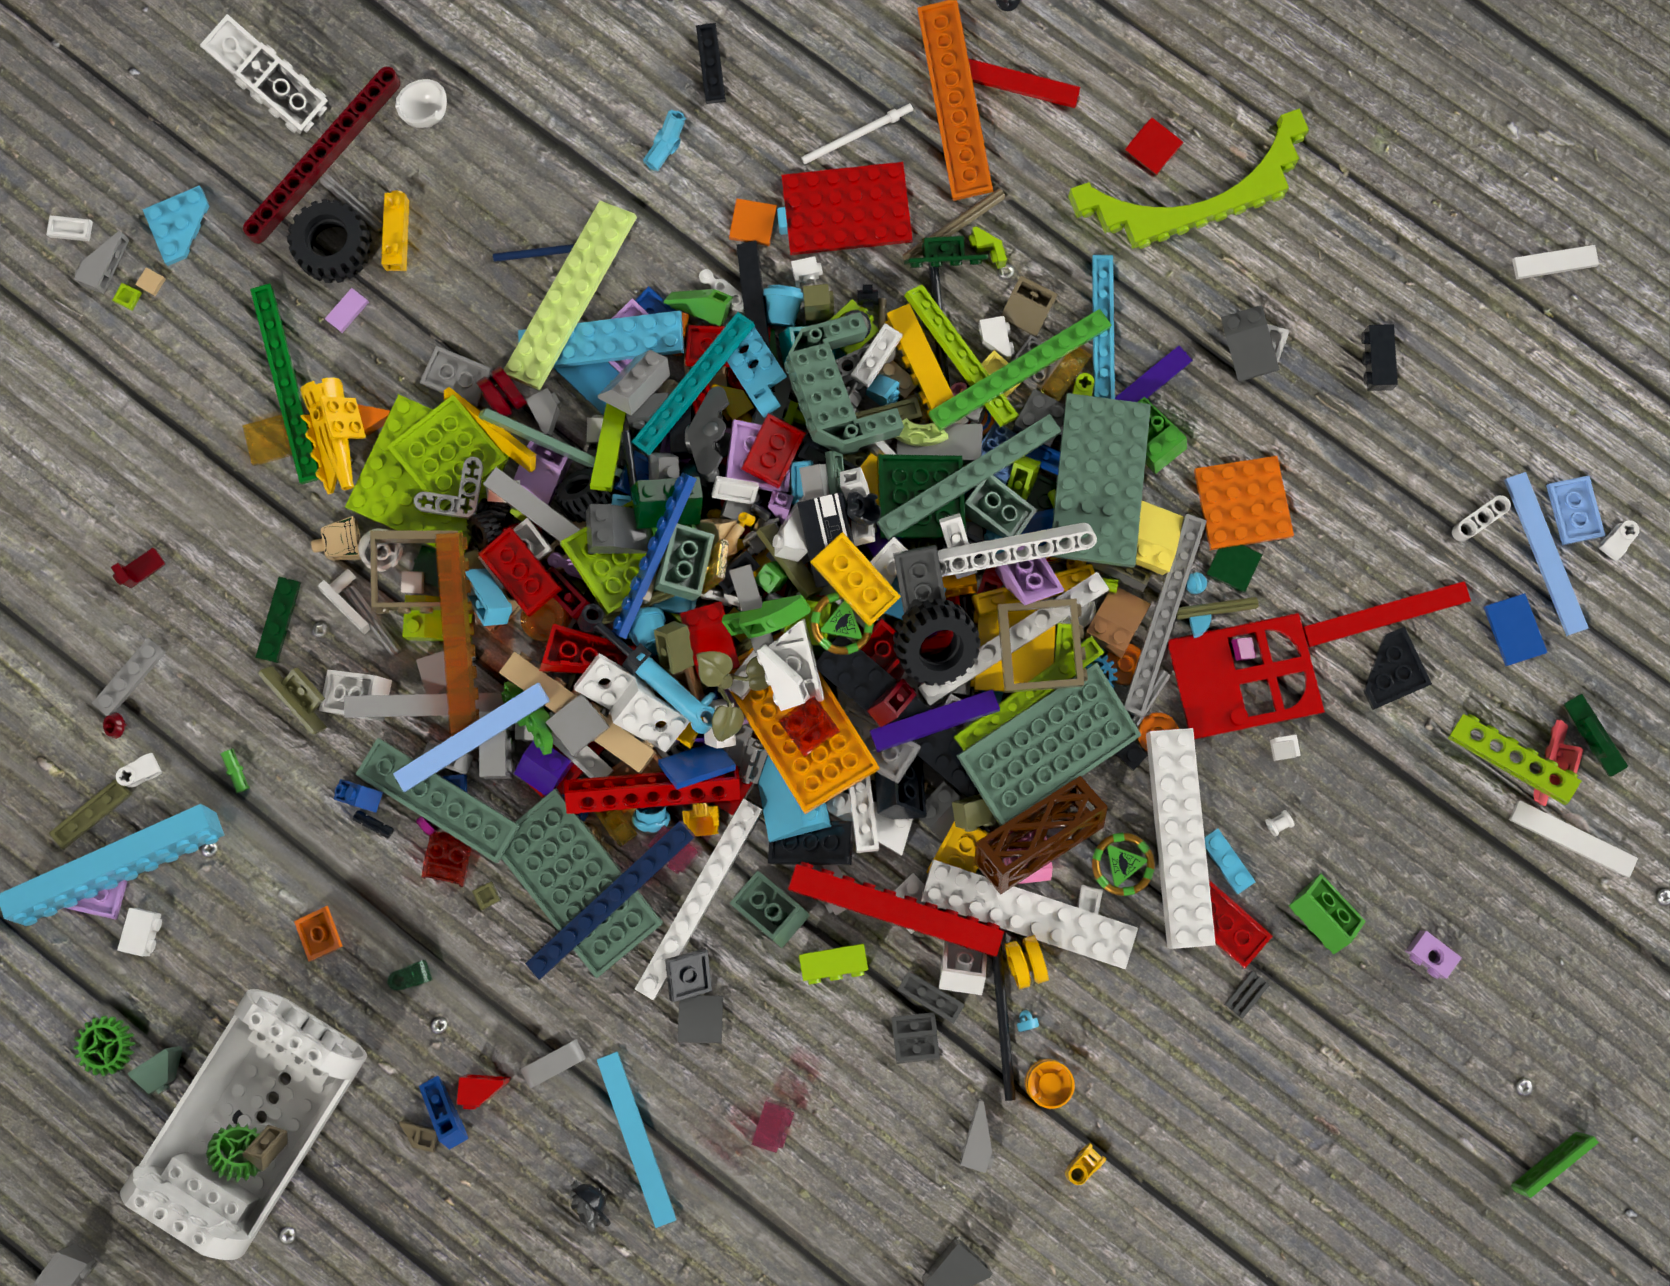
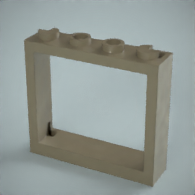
M370 531L371 611H376V614H388L390 610H398L399 614H409L411 610H420V613L429 614L433 613V610H442V613H455V610H459L458 531ZM377 543H451L452 602H378Z
M1077 598L1036 601L1027 605L1022 603L998 604L997 614L1004 693L1084 686V681L1088 680L1087 669L1083 668L1082 660L1086 659L1085 647H1081L1080 638L1084 637L1083 626L1079 625L1078 617L1082 616L1081 604H1077ZM1070 607L1076 679L1014 684L1008 612Z

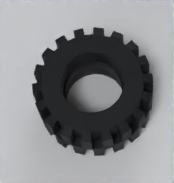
M586 467L571 473L562 480V483L558 485L555 491L556 501L567 517L573 522H586V511L590 504H609L612 502L613 490L609 492L590 489L594 467Z

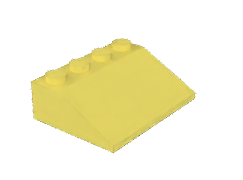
M1141 501L1136 554L1137 566L1161 575L1170 572L1176 555L1184 516Z

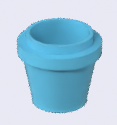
M768 285V288H765L763 292L766 301L767 324L794 327L801 302L804 301L801 289L784 285Z
M656 607L640 608L627 636L632 639L637 647L640 643L652 653L650 657L658 655L654 629L665 625L666 619L662 610Z

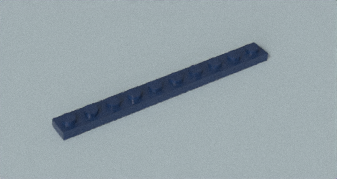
M682 820L679 821L525 964L538 980L550 972L696 838L693 832Z

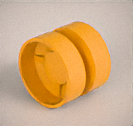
M1038 1060L1028 1068L1025 1075V1088L1028 1095L1044 1108L1055 1109L1062 1107L1071 1099L1074 1093L1075 1082L1072 1073L1066 1066L1056 1060Z

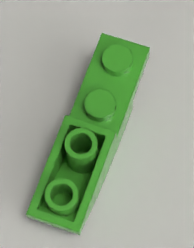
M801 594L764 601L762 607L758 609L723 615L722 623L731 636L745 633L747 638L750 639L769 634L796 622L809 614L811 608Z
M509 681L505 682L504 692L501 693L503 703L505 704L524 692V690ZM542 706L518 721L517 724L519 727L526 725L528 732H531L534 736L536 747H539L543 755L552 753L553 737L552 730L546 723L551 717Z

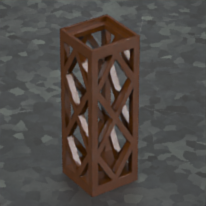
M1079 776L978 840L975 846L974 863L1001 895L1104 828L1108 806L1086 781ZM1088 801L1093 805L1094 810L1090 811L1086 807ZM1073 805L1078 810L1075 813H1062ZM1069 819H1074V820H1071V821H1054V822H1052L1053 820H1069ZM1064 828L1049 839L1044 840L1049 829ZM1037 829L1032 841L1017 842ZM1029 848L1028 850L1007 851L1008 849ZM1019 857L1007 866L1003 862L1004 858Z

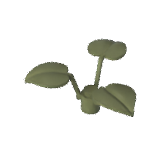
M717 651L698 653L696 656L700 680L708 687L717 686L718 692L722 694L727 703V707L723 705L717 707L712 716L713 734L719 742L724 741L735 735L741 729L744 722L742 710L738 707H732V703L724 690L732 686L733 679L749 681V687L754 691L764 690L769 687L765 680V670L763 665L759 664L757 656H755L746 666L747 677L729 674L733 664L728 655Z

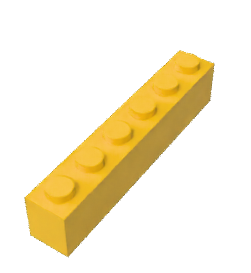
M910 303L888 312L885 324L903 334L896 349L902 351L904 366L906 369L910 368L912 383L914 386L918 385L921 391L918 393L920 400L923 404H927L929 408L927 414H929V411L954 397Z

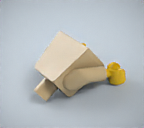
M711 509L707 513L708 518L700 520V524L696 525L697 530L715 535L710 556L714 557L715 568H720L727 562L726 556L737 553V542L745 530L744 526H752L756 520L755 516L742 512L738 516L739 523L737 524V520L719 518L720 509Z

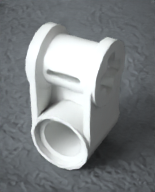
M1630 520L1617 524L1601 541L1598 548L1611 559L1617 561L1624 555L1630 544L1638 536V524Z
M149 753L120 768L116 773V780L122 786L133 788L162 774V771L153 753ZM128 773L132 774L129 777L130 781L126 780L128 778Z

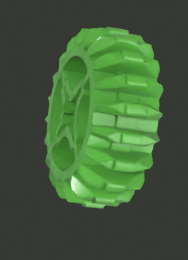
M101 1016L100 1019L98 1017L93 1018L92 1023L86 1022L84 1024L85 1029L78 1030L81 1037H75L74 1039L76 1042H79V1045L73 1047L74 1050H79V1053L74 1057L82 1059L78 1065H86V1072L92 1070L93 1075L101 1073L102 1076H106L108 1073L115 1074L117 1069H123V1063L131 1061L127 1055H133L134 1053L133 1050L129 1049L130 1046L136 1044L129 1040V1038L134 1036L133 1033L127 1034L130 1027H122L124 1021L118 1020L116 1022V1017L114 1016L109 1019L107 1016ZM104 1028L113 1031L117 1037L111 1038ZM93 1036L94 1043L92 1046H90V1041ZM105 1042H112L111 1044H108L106 1047H104V1049H97L99 1047H102V1045H104ZM119 1045L118 1053H117L116 1057L114 1058V1056H115L114 1050H115L116 1046ZM97 1053L101 1060H104V1063L97 1061L92 1054Z
M238 1122L236 1127H232L229 1124L226 1129L221 1127L218 1133H214L212 1139L208 1142L206 1152L207 1163L209 1166H212V1173L219 1171V1178L225 1175L227 1176V1182L231 1178H235L236 1182H238L241 1177L247 1181L249 1176L255 1177L258 1171L261 1172V1170L242 1156V1153L260 1134H257L256 1127L251 1130L248 1124L245 1127H241Z

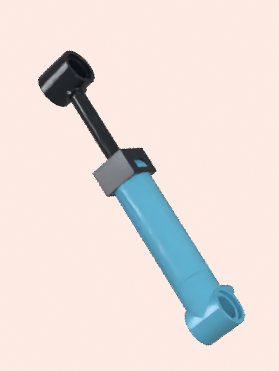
M588 604L583 608L577 619L581 630L593 632L597 629L627 656L622 666L630 674L634 675L636 673L691 722L694 731L700 734L710 731L712 728V716L715 711L714 708L709 706L715 698L713 692H710L699 701L650 657L652 653L641 643L633 651L602 623L604 613L600 606ZM587 615L593 617L594 620L588 619ZM701 717L706 718L708 723L703 722Z

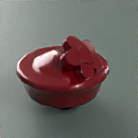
M116 712L106 716L103 722L105 734L115 739L123 735L125 726H127L122 715Z

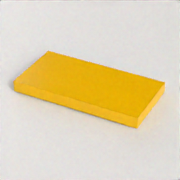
M843 532L810 561L868 626H871L901 597Z

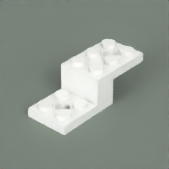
M600 653L574 685L575 691L608 708L614 724L645 741L647 740L664 752L670 748L690 723L672 705L656 697L653 688L636 674H630L624 667ZM603 678L610 679L607 685H600L599 681ZM659 721L666 722L664 727L658 728L655 726Z

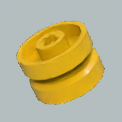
M1035 935L1023 938L1024 952L1017 941L1005 943L1008 965L1019 990L1030 987L1031 978L1029 972H1031L1037 984L1049 981L1043 954Z

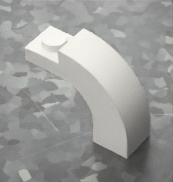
M861 467L840 472V487L846 501L848 494L852 491H857L863 497L870 494ZM851 520L855 546L875 542L877 523L863 526Z

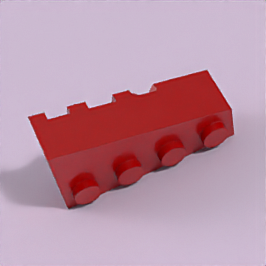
M553 624L539 671L584 673L599 653L622 666L627 656L608 639ZM629 646L633 651L636 649V647Z

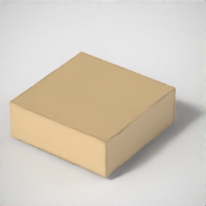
M146 267L135 285L156 296L166 279Z

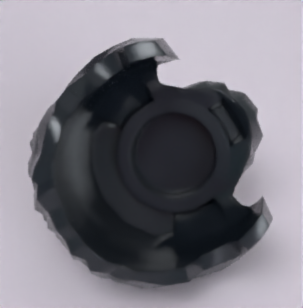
M857 491L850 492L847 497V515L856 524L863 526L873 525L881 518V508L875 501V499H878V496L870 493L863 497Z

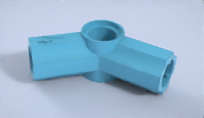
M668 111L663 127L656 134L653 146L643 159V163L653 171H659L668 156L672 155L679 147L681 141L679 135L686 120L684 114L680 111Z

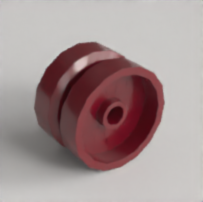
M500 365L491 371V375L497 383L496 385H493L489 378L485 376L476 382L491 408L503 416L509 417L512 415V410L506 403L508 400L516 409H520L527 404L522 394Z

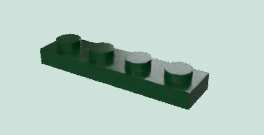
M278 577L255 658L274 663L279 662L301 582Z

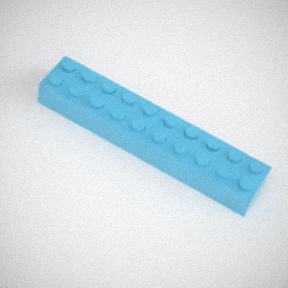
M202 804L196 805L0 893V908L3 917L6 920L24 926L33 925L39 918L53 916L58 912L57 910L64 907H73L78 904L77 901L84 898H93L104 889L109 890L117 887L120 881L133 880L144 871H153L164 862H173L184 853H193L204 844H213L219 840L218 838L225 836L218 815L215 811Z

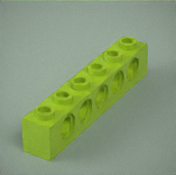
M1463 714L1448 737L1449 740L1561 804L1566 805L1570 802L1582 780L1577 778L1578 775L1568 769L1564 771L1557 767L1558 763L1549 758L1545 760L1537 756L1539 753L1529 747L1523 748L1518 745L1519 742L1516 739L1500 735L1498 729L1491 725L1484 726L1479 723L1480 720L1471 714ZM1473 730L1480 732L1481 740L1472 739L1470 732ZM1490 742H1498L1501 750L1498 752L1493 751L1490 748ZM1510 753H1517L1520 756V762L1515 763L1511 761ZM1530 764H1537L1540 768V773H1532L1529 769ZM1550 775L1558 776L1560 779L1559 785H1553L1550 782Z

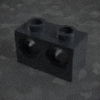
M743 547L720 567L712 577L729 595L735 589L730 570L751 564L754 572L760 565Z

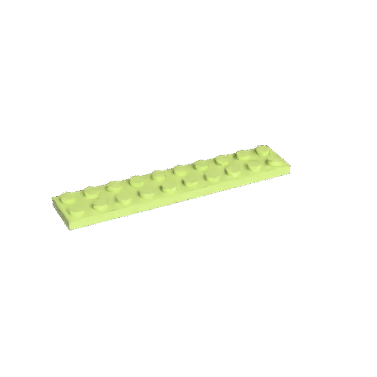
M599 201L506 364L504 371L510 379L537 390L542 388L637 219L634 213Z

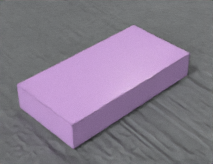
M351 288L327 315L325 320L343 333L369 302Z

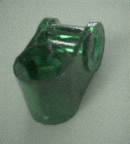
M425 959L392 972L388 976L387 981L391 989L398 991L427 983L433 979ZM398 976L404 978V981L401 982V986L400 984H395V980L398 979Z

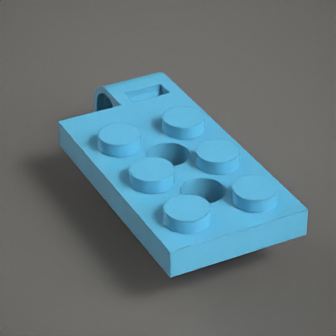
M754 327L728 358L727 362L760 414L765 418L768 413L771 414L781 407L780 402L770 388L785 379L787 375ZM749 346L747 352L740 353L742 347ZM753 361H759L755 368H750V364Z

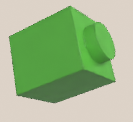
M773 561L763 566L755 580L768 594L780 591L789 580V577L778 562Z

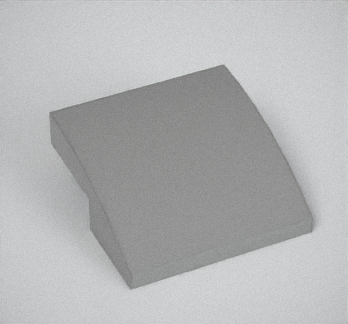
M580 694L546 721L547 725L572 756L578 754L591 741L596 740L610 728L583 694Z

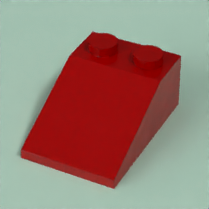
M721 601L680 613L682 623L688 626L690 632L689 638L693 651V661L698 677L699 670L696 655L702 652L717 651L725 653L732 660V670L740 667L733 638L722 623L723 615L726 614Z

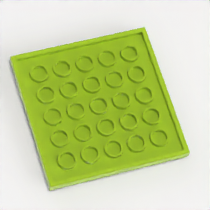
M398 394L345 508L396 531H458V556L464 555L471 542V535H468L469 530L467 529V520L469 519L419 511L414 504V498L418 493L424 491L387 448L390 443L433 411L431 408ZM500 450L507 458V461L498 467L503 472L510 457ZM489 475L481 482L478 503L482 498L487 499L486 487L483 483ZM476 486L467 493H473L476 490ZM462 496V499L466 498V505L461 507L465 514L468 513V510L473 509L469 506V500L474 501L475 497L468 498ZM426 497L423 500H419L422 507H425L426 504H432L434 506L433 509H436L435 504L428 501ZM450 505V506H449L447 509H445L444 511L449 510L452 505ZM425 543L451 555V543Z

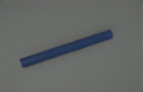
M575 244L494 253L493 261L498 262L570 253Z

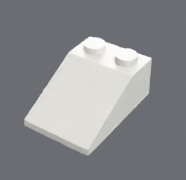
M327 670L322 693L325 699L320 704L319 711L344 716V696L389 695L392 680L375 675ZM355 717L380 722L384 721V717Z

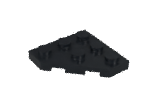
M1405 626L1384 635L1363 690L1372 710L1432 685Z

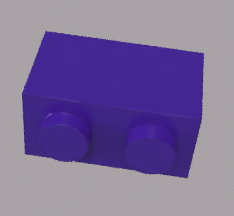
M533 740L523 754L514 774L547 796L558 787L574 763L554 748H552V753L543 755Z

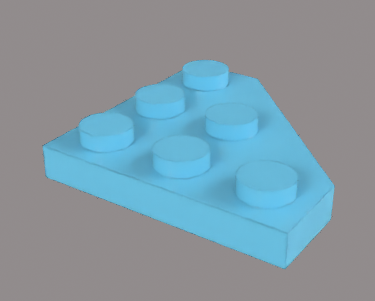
M200 185L142 209L164 263L167 266L187 258L190 252L189 247L201 227L200 222L204 213H207L210 207Z

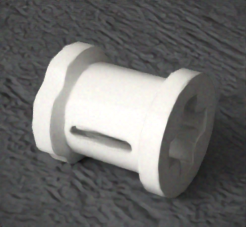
M1286 810L1281 811V814L1273 819L1268 818L1265 820L1268 829L1275 837L1282 830L1295 826L1293 819Z

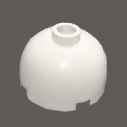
M376 528V529H372V530H370V531H389V530H387V529H382V528ZM368 531L361 538L358 551L363 563L371 569L370 531ZM377 543V571H387L386 569L398 564L403 553L401 543Z

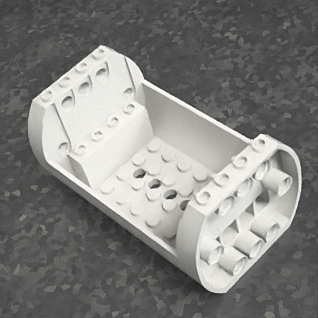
M250 989L246 992L235 1009V1015L143 1160L132 1171L120 1191V1197L125 1206L201 1255L221 1260H235L245 1254L367 1058L365 1050L352 1039L288 999L259 989ZM284 1072L291 1076V1081L288 1085L281 1082V1075ZM272 1091L279 1095V1100L276 1104H272L269 1101V1094ZM238 1110L244 1115L238 1118L237 1123L239 1122L241 1127H245L248 1124L251 1130L256 1127L257 1134L261 1133L267 1125L287 1131L288 1144L264 1171H258L255 1177L249 1176L247 1181L241 1177L238 1182H236L235 1178H231L227 1182V1176L224 1175L219 1178V1171L212 1173V1166H209L207 1163L206 1152L208 1142L212 1139L214 1133H218L221 1127L226 1129L229 1124L232 1127H236L232 1117ZM259 1111H264L267 1115L264 1123H260L257 1120V1113Z

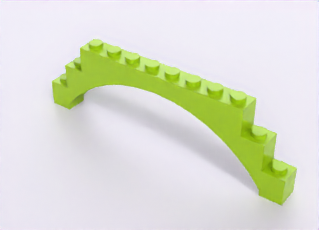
M1299 108L1280 115L1276 123L1278 130L1274 142L1264 159L1246 178L1224 193L1190 205L1150 207L1124 202L1108 196L1091 187L1090 182L1071 188L1068 197L1076 218L1082 216L1087 218L1096 212L1104 233H1116L1124 227L1132 249L1137 247L1142 249L1148 247L1151 242L1157 240L1163 242L1169 239L1171 235L1185 234L1194 227H1197V229L1208 225V222L1214 220L1216 222L1222 221L1233 213L1235 215L1242 214L1250 207L1259 208L1265 205L1267 201H1279L1285 197L1289 189L1283 173L1293 170L1299 160L1293 144L1302 142L1309 131L1303 114Z

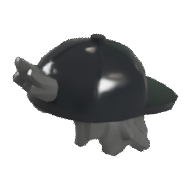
M574 1180L573 1184L570 1185L572 1188L570 1197L573 1198L571 1209L577 1208L580 1223L592 1232L595 1231L597 1222L609 1226L611 1222L603 1214L606 1199L600 1192L601 1189L591 1184L579 1185L577 1180Z

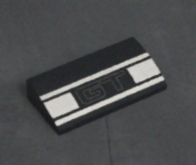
M843 493L797 503L810 561L842 532L854 544ZM811 564L816 588L829 586V582Z

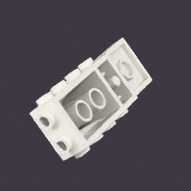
M228 14L200 44L201 48L234 75L235 83L243 90L247 88L254 100L259 104L267 105L270 108L268 111L277 119L281 117L286 122L285 126L293 133L297 131L301 134L303 130L307 133L314 125L312 120L317 115L320 118L327 110L325 105L328 100L318 88L314 89L309 84L310 81L304 75H298L288 61L285 59L281 60L271 46L268 44L265 46L262 42L260 43Z

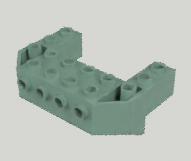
M861 312L801 328L784 363L812 440L841 454H856L860 447L900 436L904 428L897 408L857 419L832 353L833 349L864 341L868 330Z

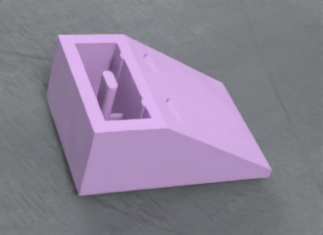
M530 441L527 447L536 454V469L530 473L519 465L514 480H520L522 487L550 506L555 496V491L558 485L562 483L573 460Z

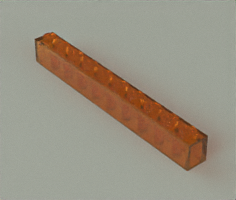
M463 532L435 534L450 737L479 720L480 712L479 708H475V700H479L478 687H474L473 679L477 678V668L472 666V657H475V645L471 644L470 636H474L473 623H469V614H472V602L467 600V593H471L470 580H466L465 571H469V560L464 558V550H467L468 546L467 537H463Z

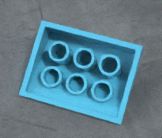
M767 755L758 781V787L769 842L831 827L826 802L804 814L771 758Z

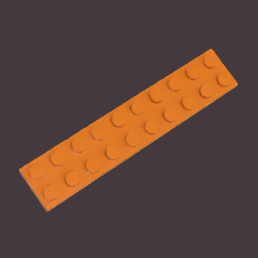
M946 0L918 7L917 10L952 199L956 201L993 192V186L958 1Z

